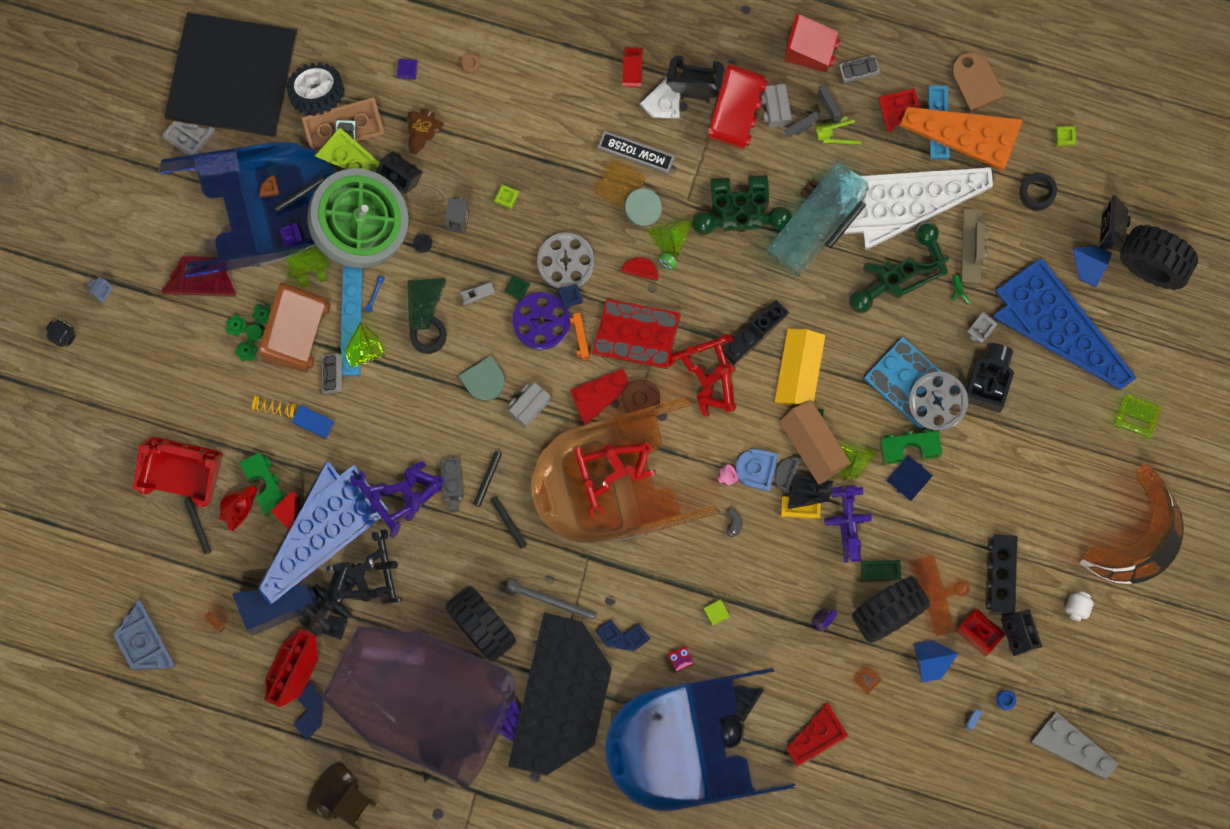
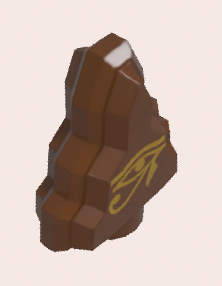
M421 109L420 113L408 111L406 118L408 123L407 131L410 134L408 144L409 152L416 155L424 148L426 141L432 140L435 133H440L444 125L443 122L434 118L435 113L430 110Z

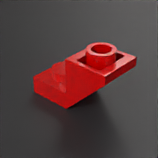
M625 47L622 86L631 88L641 87L643 48Z

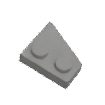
M174 121L162 136L166 141L194 158L214 135L215 129L213 127H209V129L200 128L195 124L187 125Z

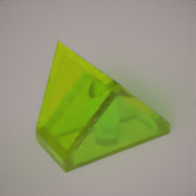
M689 220L674 221L646 230L662 252H666L671 256H679L692 222Z
M360 321L344 350L351 368L386 356L380 338Z
M838 442L852 463L841 470L844 479L858 478L877 451L848 442Z

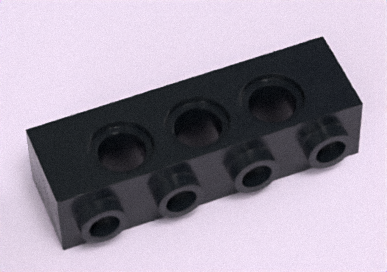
M994 534L988 540V551H991V559L987 560V570L990 571V578H987L986 589L990 591L989 598H986V609H989V615L1009 616L1015 613L1018 536ZM997 552H1004L1007 556L1006 560H1000ZM997 571H1003L1006 574V579H999L996 574ZM1002 590L1005 593V599H999L996 596V591Z

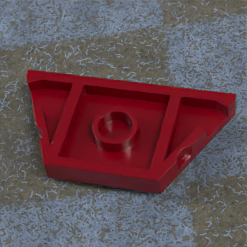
M182 256L177 263V268L171 273L168 283L162 288V294L236 297V292L220 257Z

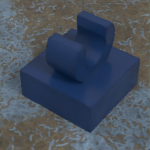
M577 284L558 289L564 309L582 304L583 300Z

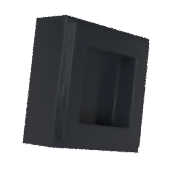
M329 615L327 621L332 626L328 631L324 628L323 634L342 640L348 621Z

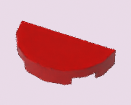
M635 257L629 260L621 269V273L658 281L656 266L651 260L644 257Z

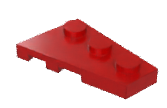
M624 369L570 390L584 426L622 395L625 387L629 384Z

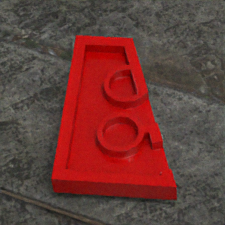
M828 702L787 748V752L797 767L848 738V734Z

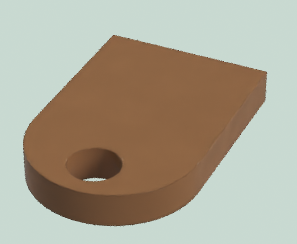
M966 53L955 61L952 76L969 112L1004 99L1005 95L988 61L982 55ZM970 60L972 62V66L965 67L962 64V61Z

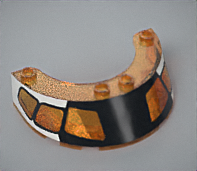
M1145 462L1136 470L1137 481L1145 489V495L1150 499L1152 506V520L1145 536L1136 544L1123 549L1093 546L1078 562V565L1095 576L1112 583L1137 584L1158 576L1171 565L1182 544L1184 525L1180 507L1161 477Z

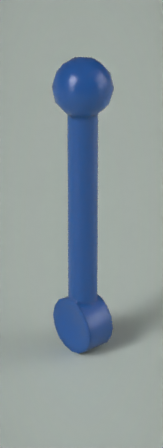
M378 276L377 278L378 282L369 305L365 307L367 313L373 311L372 305L381 283L385 280L383 276Z

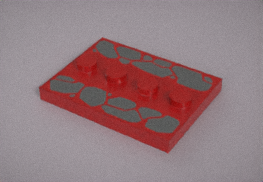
M606 299L593 354L668 369L681 314Z

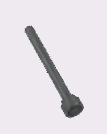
M510 578L505 591L508 594L520 593L590 619L597 617L594 611L521 586V583L516 579Z

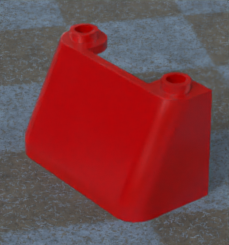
M148 437L139 445L132 489L138 490L141 494H150V492L156 489L192 497L191 501L196 506H208L211 503L223 453L218 450L160 437Z

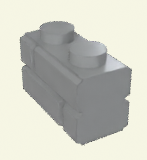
M786 84L767 86L765 92L760 95V99H763L762 105L765 104L766 111H763L764 122H768L769 128L791 125L792 117Z
M535 382L531 385L526 384L521 390L522 395L518 399L514 398L508 405L509 415L525 428L551 401V396Z

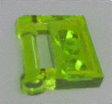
M1125 394L1113 427L1118 429L1120 427L1151 440L1162 407ZM1124 415L1149 424L1148 429L1124 421Z

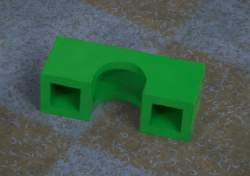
M932 429L923 430L919 434L906 432L903 433V436L895 437V434L885 435L879 442L883 465L902 463L904 460L903 449L908 446H913L919 450L921 460L940 458L943 454L939 431L933 432Z
M259 452L239 463L250 483L258 479L266 481L265 491L255 497L263 514L267 517L273 514L271 511L286 497L284 490L279 491L277 484L280 482L275 473L271 474L269 467L272 465L268 457H263L262 453Z

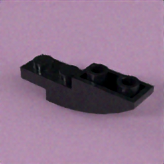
M774 300L733 339V342L728 343L723 348L725 357L735 365L758 346L783 321L789 312L777 300Z

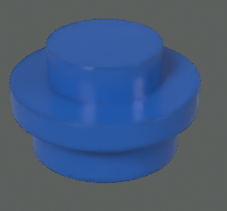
M1003 690L998 693L996 703L999 708L1010 710L1016 704V697L1013 692Z

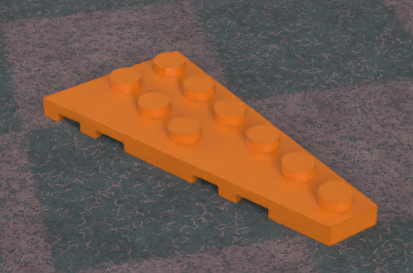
M907 107L899 126L1003 171L1023 120Z

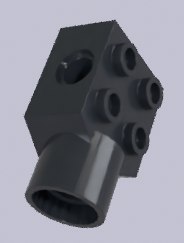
M998 343L987 344L984 357L975 363L966 390L968 403L998 413L1002 411L1014 375V371L1009 367L1014 352L1011 348Z

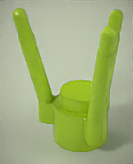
M847 116L841 118V123L834 124L833 121L816 126L818 141L823 140L824 144H862L861 141L830 139L833 136L832 129L855 122L854 119L844 121L847 120Z

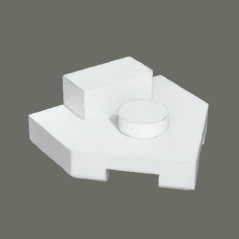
M666 79L639 104L652 118H680V93L673 92L666 84Z

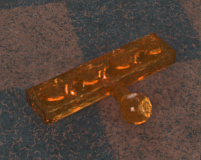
M934 555L915 560L922 588L930 599L928 610L936 637L955 632L946 597L952 595L966 596L970 591L969 585L964 581H959L954 587L943 589Z

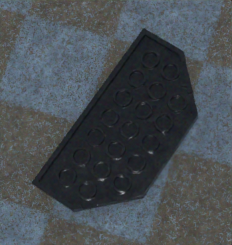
M549 613L543 614L508 763L509 768L548 776L595 746L612 668L582 621Z

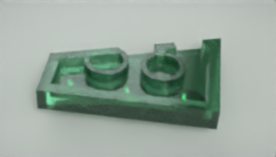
M446 278L408 281L409 330L429 329L436 312L435 308L441 298V292L445 288Z

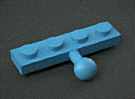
M948 86L928 87V109L948 111ZM929 139L930 160H949V148Z

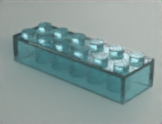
M837 161L767 248L768 255L799 277L869 190L868 182Z

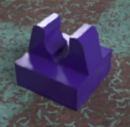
M296 222L280 229L286 248L304 242L299 223Z

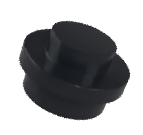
M419 234L414 238L413 246L416 251L425 253L431 249L432 240L426 234Z

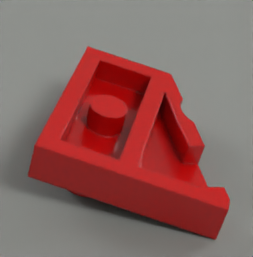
M915 88L878 97L886 133H889L900 124L907 107H919Z

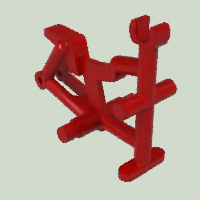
M724 334L713 340L696 346H689L687 349L673 354L671 353L668 367L673 366L676 360L681 359L688 371L694 372L698 377L703 391L697 394L696 397L701 413L706 417L709 416L708 405L722 409L725 412H733L737 408L734 403L731 374L736 371V368L727 363L722 344L733 342L731 334ZM714 347L720 366L716 367L713 373L706 376L699 365H694L688 356L702 353ZM720 379L722 381L724 401L711 397L714 392L712 385Z
M648 442L620 446L606 444L602 449L583 455L580 445L572 447L591 505L589 514L592 518L594 517L593 511L596 508L600 509L602 515L604 514L603 507L598 505L597 497L608 491L610 484L615 480L629 474L632 480L638 481L655 474V469L644 471L649 452L652 450V446ZM640 452L635 468L631 465L624 466L617 454ZM606 457L615 471L603 479V485L594 490L585 462Z

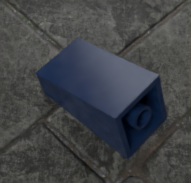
M306 584L292 587L270 605L258 590L232 594L245 628L252 636L305 614L306 612L303 610L307 605H310L314 610L317 609L316 603L319 602L313 588L309 589Z

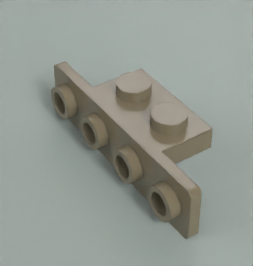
M964 209L962 283L980 284L981 264L984 259H987L988 248L984 247L985 240L988 239V229H985V223H983L982 210Z

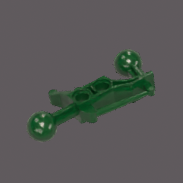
M923 222L915 230L916 240L920 244L927 246L933 263H916L911 257L896 267H893L890 262L882 265L866 263L863 270L873 274L879 280V283L867 291L860 289L850 295L849 305L853 311L857 313L868 312L873 305V300L884 292L890 293L899 299L903 295L926 285V283L942 275H947L948 270L945 263H947L949 257L944 258L937 243L939 231L935 224ZM908 266L911 268L912 273H905L903 267ZM938 268L941 271L904 289L900 287L914 276L929 275ZM888 277H894L896 284H890Z

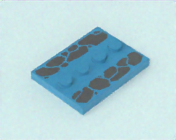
M902 337L864 377V380L921 431L924 426L916 421L910 410V392L914 384L922 376L942 371ZM937 376L934 378L933 384L935 387L942 386V377ZM954 385L951 387L950 394L952 396L959 391V386ZM925 387L917 389V395L920 398L927 394ZM935 395L936 402H934V404H938L942 407L941 401L943 400V398H939ZM920 406L917 410L918 415L924 417L927 414V408Z

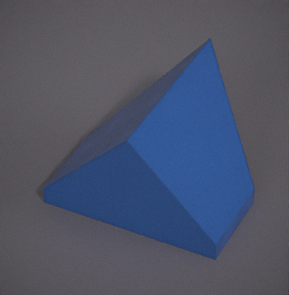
M1097 246L1073 248L1079 280L1097 287L1108 266L1112 253Z
M933 640L913 644L921 683L942 679L959 653Z

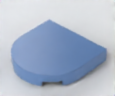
M750 449L739 456L735 468L740 482L747 487L769 492L778 454L761 449Z

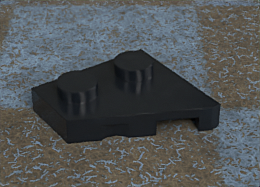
M795 473L787 509L829 502L834 481L826 480L818 485L814 477Z
M721 683L711 702L744 722L764 689Z

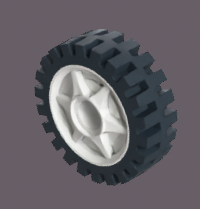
M318 62L317 66L315 63H310V67L307 64L303 65L304 69L300 67L296 69L297 73L293 72L291 74L292 78L289 77L286 85L291 105L299 113L302 114L304 112L305 115H309L310 112L312 116H316L317 112L322 115L324 110L330 112L331 107L336 108L337 103L340 104L341 98L344 96V86L339 72L335 70V67H330L326 63L324 66L320 62Z

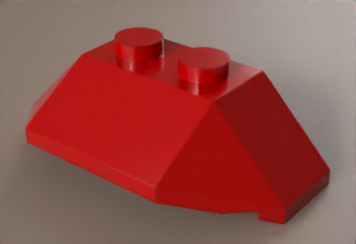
M298 629L294 635L282 643L265 678L264 701L282 707L302 695L318 662L316 636L314 634Z

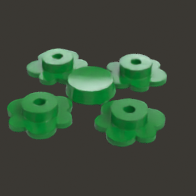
M257 305L254 307L255 313L252 314V318L256 324L247 327L245 325L246 320L236 314L232 315L231 320L226 321V332L228 334L239 336L241 333L246 332V336L249 339L245 343L240 342L239 347L235 350L236 356L240 357L241 361H253L255 359L257 348L254 347L252 341L263 338L262 335L264 334L260 326L268 322L271 312L268 305H263V307Z

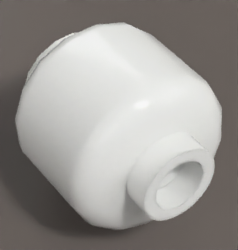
M1076 591V593H1072L1069 596L1065 611L1070 615V619L1080 622L1081 619L1089 618L1094 602L1089 594Z

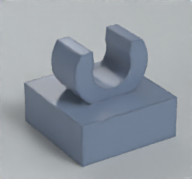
M100 276L97 281L91 279L87 284L91 288L89 293L102 303H104L114 288Z

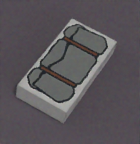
M875 55L841 63L838 66L843 83L880 74Z
M336 353L322 356V394L342 392V354Z

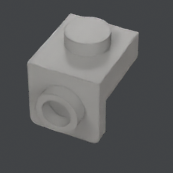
M982 312L967 332L970 333L969 337L973 341L983 343L999 323L987 313Z

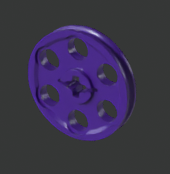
M545 292L530 294L523 298L514 310V332L524 345L532 349L546 350L560 344L568 334L570 328L568 308L564 309L561 299L553 294ZM540 298H545L548 300V304L545 307H540L537 301ZM524 306L531 309L530 314L527 316L520 313V309ZM556 308H561L564 314L562 317H555L553 311ZM540 317H544V320L547 322H543V325H539V322H537L536 320H539ZM527 325L530 331L527 334H521L519 327ZM554 327H561L563 333L560 336L553 335L552 329ZM543 335L546 341L543 344H537L535 337Z

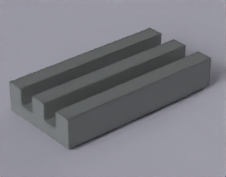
M825 84L818 86V96L833 123H841V112Z

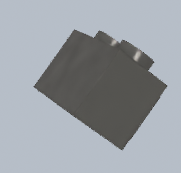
M462 197L448 198L444 220L447 231L466 234L470 212L468 201H465Z

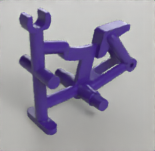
M423 461L406 469L404 473L405 480L393 485L381 483L368 487L364 482L365 474L362 471L358 473L360 480H356L353 475L350 476L351 485L358 486L371 503L369 511L371 513L378 512L390 528L389 535L392 538L398 534L401 525L396 520L405 516L407 521H412L420 506L442 489L443 477H435L421 471L426 467V463ZM415 481L428 486L420 494L417 492L412 493L411 490L414 487ZM383 491L387 495L401 491L406 503L405 507L389 515L379 502L380 492Z
M855 485L832 487V498L842 497L843 515L824 518L825 526L840 525L844 563H848L849 555L852 562L861 561V541L858 539L857 524L872 521L871 514H852L854 511V496L863 495V487Z

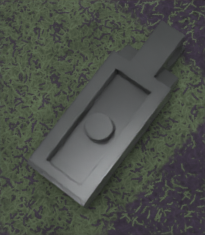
M460 458L440 459L441 476L444 479L442 486L445 502H450L451 512H458V501H463Z

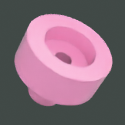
M727 464L720 469V476L717 479L720 483L725 482L727 485H732L738 481V475L736 470Z

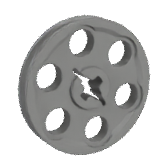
M559 233L551 236L542 244L538 252L537 264L541 277L546 283L557 289L574 284L580 287L590 278L594 270L595 261L591 246L584 238L573 233ZM558 241L562 246L559 250H553L551 243ZM572 241L580 242V248L577 250L571 249L569 245ZM565 251H567L568 260L571 261L568 262L567 271H565L564 262H561L564 260ZM587 256L591 261L588 265H582L580 258ZM549 257L552 259V264L544 266L541 263L542 259ZM574 272L581 274V279L577 282L572 281L570 278ZM554 273H560L562 280L554 282L551 277Z
M932 372L922 376L914 384L909 396V406L913 417L922 426L932 430H946L957 425L964 417L968 408V394L962 382L955 376L945 372ZM937 376L943 379V384L940 387H935L933 384V380ZM954 385L960 388V393L957 396L950 394V389ZM919 387H925L927 390V394L922 398L917 395ZM935 395L939 398H943V400L941 401L942 407L938 404H934V402H936ZM953 405H959L961 408L960 413L956 416L950 412ZM920 406L927 408V414L924 417H920L917 413ZM937 415L944 417V423L941 426H937L934 423V418Z

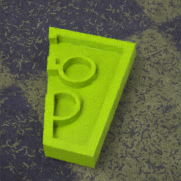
M340 127L315 155L344 169L356 168L376 172L380 163Z

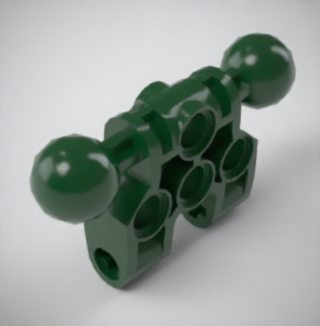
M767 175L748 176L749 192H737L735 194L730 191L729 177L710 179L712 210L720 217H714L705 211L699 212L692 219V227L699 235H708L714 228H723V232H745L752 229H762V225H770L775 230L781 231L789 227L792 222V216L789 210L780 206L773 208L769 214H762L769 207ZM761 199L764 203L756 204L755 201ZM737 201H744L745 204L742 205V206H739V205L736 204V202H737ZM724 202L726 205L719 207L717 203ZM744 218L746 222L741 224L737 220Z

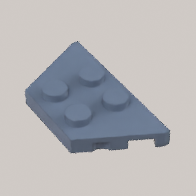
M137 601L131 613L126 616L123 624L113 634L132 670L176 667L142 601Z

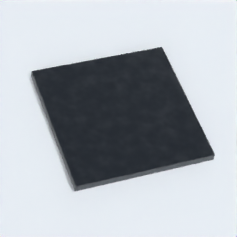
M187 12L164 118L276 137L297 30Z

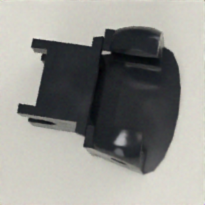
M677 55L670 60L666 84L673 92L680 93V99L686 97L706 100V103H710V99L715 98L721 90L724 65L719 61H713V69L684 65V56ZM678 67L683 69L681 79L676 78ZM714 74H717V75H716L715 83H713V82H714Z

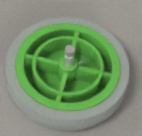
M355 168L336 172L317 187L309 203L307 222L313 241L329 259L346 267L369 268L385 262L400 248L408 229V211L401 193L388 179L373 171Z

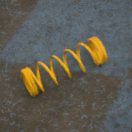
M254 396L252 410H258L259 396ZM265 397V398H264V402H263L262 407L260 408V410H261V409L263 408V406H264V411L267 413L268 411L265 410V402H266V397ZM272 399L271 405H270V407H269V409H268V411H269L270 408H271V409H272V413H273V401H274V399ZM280 400L279 405H278V408H277L276 412L273 413V414H276L277 411H278V409H279L280 416H283V415L285 414L286 410H287V416H288V418L291 417V418L293 419V417H294V415H295V413H296V410H297V404H294V403L292 404L291 410H290V416H289V415H288V405H289V402H287L286 409H285L284 413L281 415V411H280V408H281V400Z

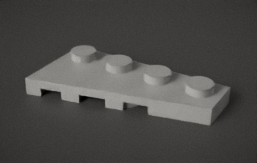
M1057 712L1054 713L1031 741L1032 744L1070 763H1074L1104 780L1118 766L1114 759Z

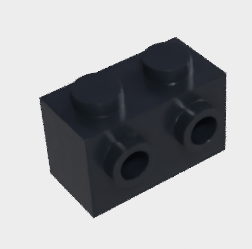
M392 151L381 159L375 173L388 179L397 189L406 194L417 186L423 171L418 169L416 165L403 159L400 154Z
M1030 609L1001 618L1002 628L1006 634L1009 649L1013 656L1026 654L1043 647Z

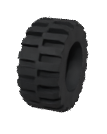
M1139 225L1133 228L1120 251V259L1131 273L1136 274L1135 276L1142 278L1147 283H1152L1154 286L1163 287L1164 289L1179 290L1185 287L1198 264L1197 253L1191 245H1188L1184 239H1180L1176 234L1156 226Z
M909 576L890 585L864 602L852 613V619L865 640L873 643L897 631L929 608L930 599L917 579Z
M466 586L446 603L445 609L490 662L496 661L515 645L516 638L472 586Z

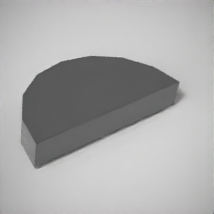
M815 112L785 129L784 132L787 137H792L795 133L800 135L812 128V123L818 122L820 117Z
M791 457L780 462L776 468V485L786 495L801 458Z

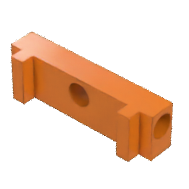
M575 313L573 318H570V324L575 325L580 351H576L577 358L581 357L582 361L589 360L581 313Z

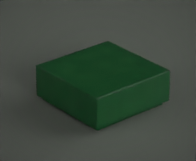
M513 275L505 289V293L521 301L531 284Z

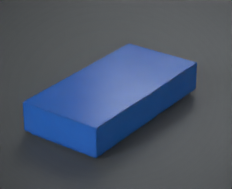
M302 405L298 407L291 421L293 424L324 439H327L335 424L333 420Z

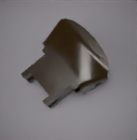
M340 762L331 766L317 780L308 797L306 810L329 821L332 818L340 817L355 829H360V826L355 822L369 803L374 807L377 803L357 790L359 788L357 784L359 779Z

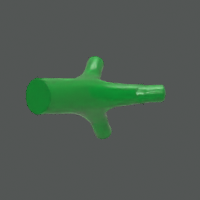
M960 276L952 277L955 291L951 300L955 301L956 297L960 295L967 304H970L971 302L963 291Z

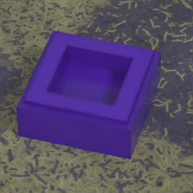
M399 59L397 79L416 80L418 61Z

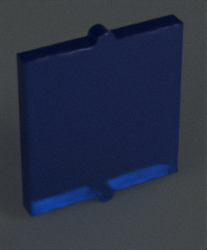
M908 455L887 479V482L897 490V493H901L908 500L912 501L933 475L924 469L922 464H918Z

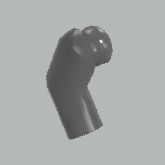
M735 508L726 512L731 520L730 528L727 529L726 533L731 538L740 534L743 525Z

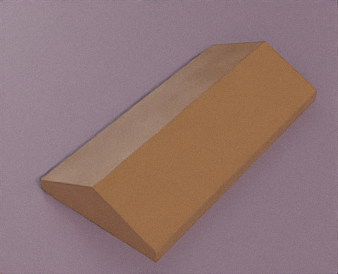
M374 97L331 109L330 112L324 111L322 115L317 113L316 116L302 117L310 149L315 153L336 132V120L355 121L356 142L385 134Z
M812 400L793 408L779 421L818 485L852 464Z

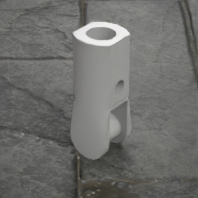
M491 281L460 292L459 297H462L464 301L462 304L466 306L495 294ZM474 293L475 297L470 298L469 294Z

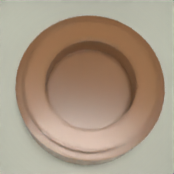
M472 53L464 55L461 60L462 69L467 73L478 71L480 68L478 56Z

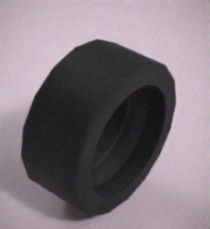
M1036 172L1024 179L1020 187L1019 196L1027 208L1041 211L1047 209L1053 203L1057 195V186L1049 175ZM1032 182H1042L1048 187L1049 196L1045 201L1036 202L1028 196L1027 188Z
M434 316L419 317L410 327L409 335L412 345L421 353H436L446 343L447 334L445 326ZM432 324L437 327L439 339L436 343L427 346L418 341L417 331L421 326Z

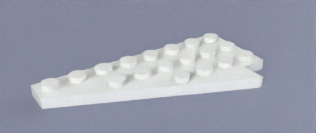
M991 168L840 177L843 221L860 201L866 204V207L844 234L863 233L865 250H868L991 189L993 186Z

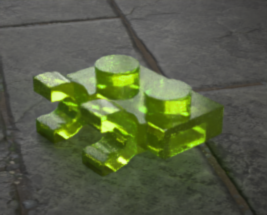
M319 248L287 258L292 277L298 275L302 288L309 286L306 273L316 270L320 282L327 281L324 267H328L329 263L326 255Z

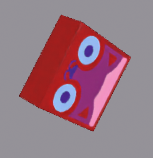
M686 646L668 654L676 673L694 665Z

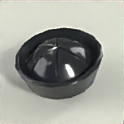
M720 715L711 723L710 737L718 747L724 749L734 748L743 740L744 726L740 719L734 715Z

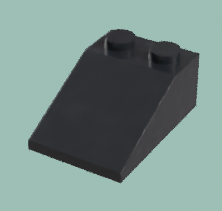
M1112 195L1102 211L1099 248L1121 251L1129 234H1126L1127 227L1130 226L1131 217L1128 216V208L1115 195Z

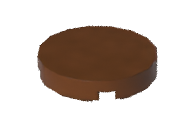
M638 379L632 381L625 387L622 393L623 407L634 417L643 418L650 416L660 405L659 389L648 380Z

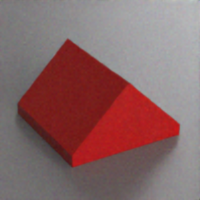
M290 492L271 511L288 530L300 510V497L296 492Z
M976 608L956 630L959 635L984 657L988 656L1006 635Z

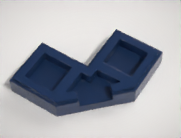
M612 620L595 631L606 647L636 651L651 640L639 623L624 635Z
M310 683L305 687L302 695L297 698L308 712L293 724L306 739H309L322 727L324 700Z

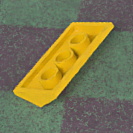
M787 329L774 403L796 407L810 400L814 403L825 335L808 329Z

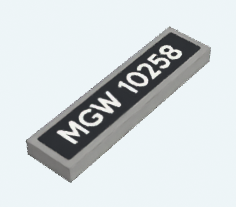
M604 131L598 145V150L668 175L675 159V155Z

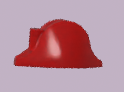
M254 485L241 490H233L227 493L220 502L221 514L219 515V520L227 522V528L231 532L247 518L251 510L257 490Z

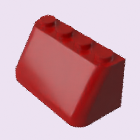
M728 64L708 131V140L745 150V146L750 145L752 135H749L750 129L755 128L757 117H754L756 109L760 110L763 100L760 99L761 91L765 92L768 83L765 80V76L736 65Z

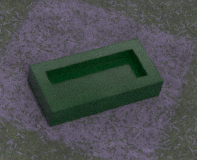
M900 560L861 561L862 582L901 580Z

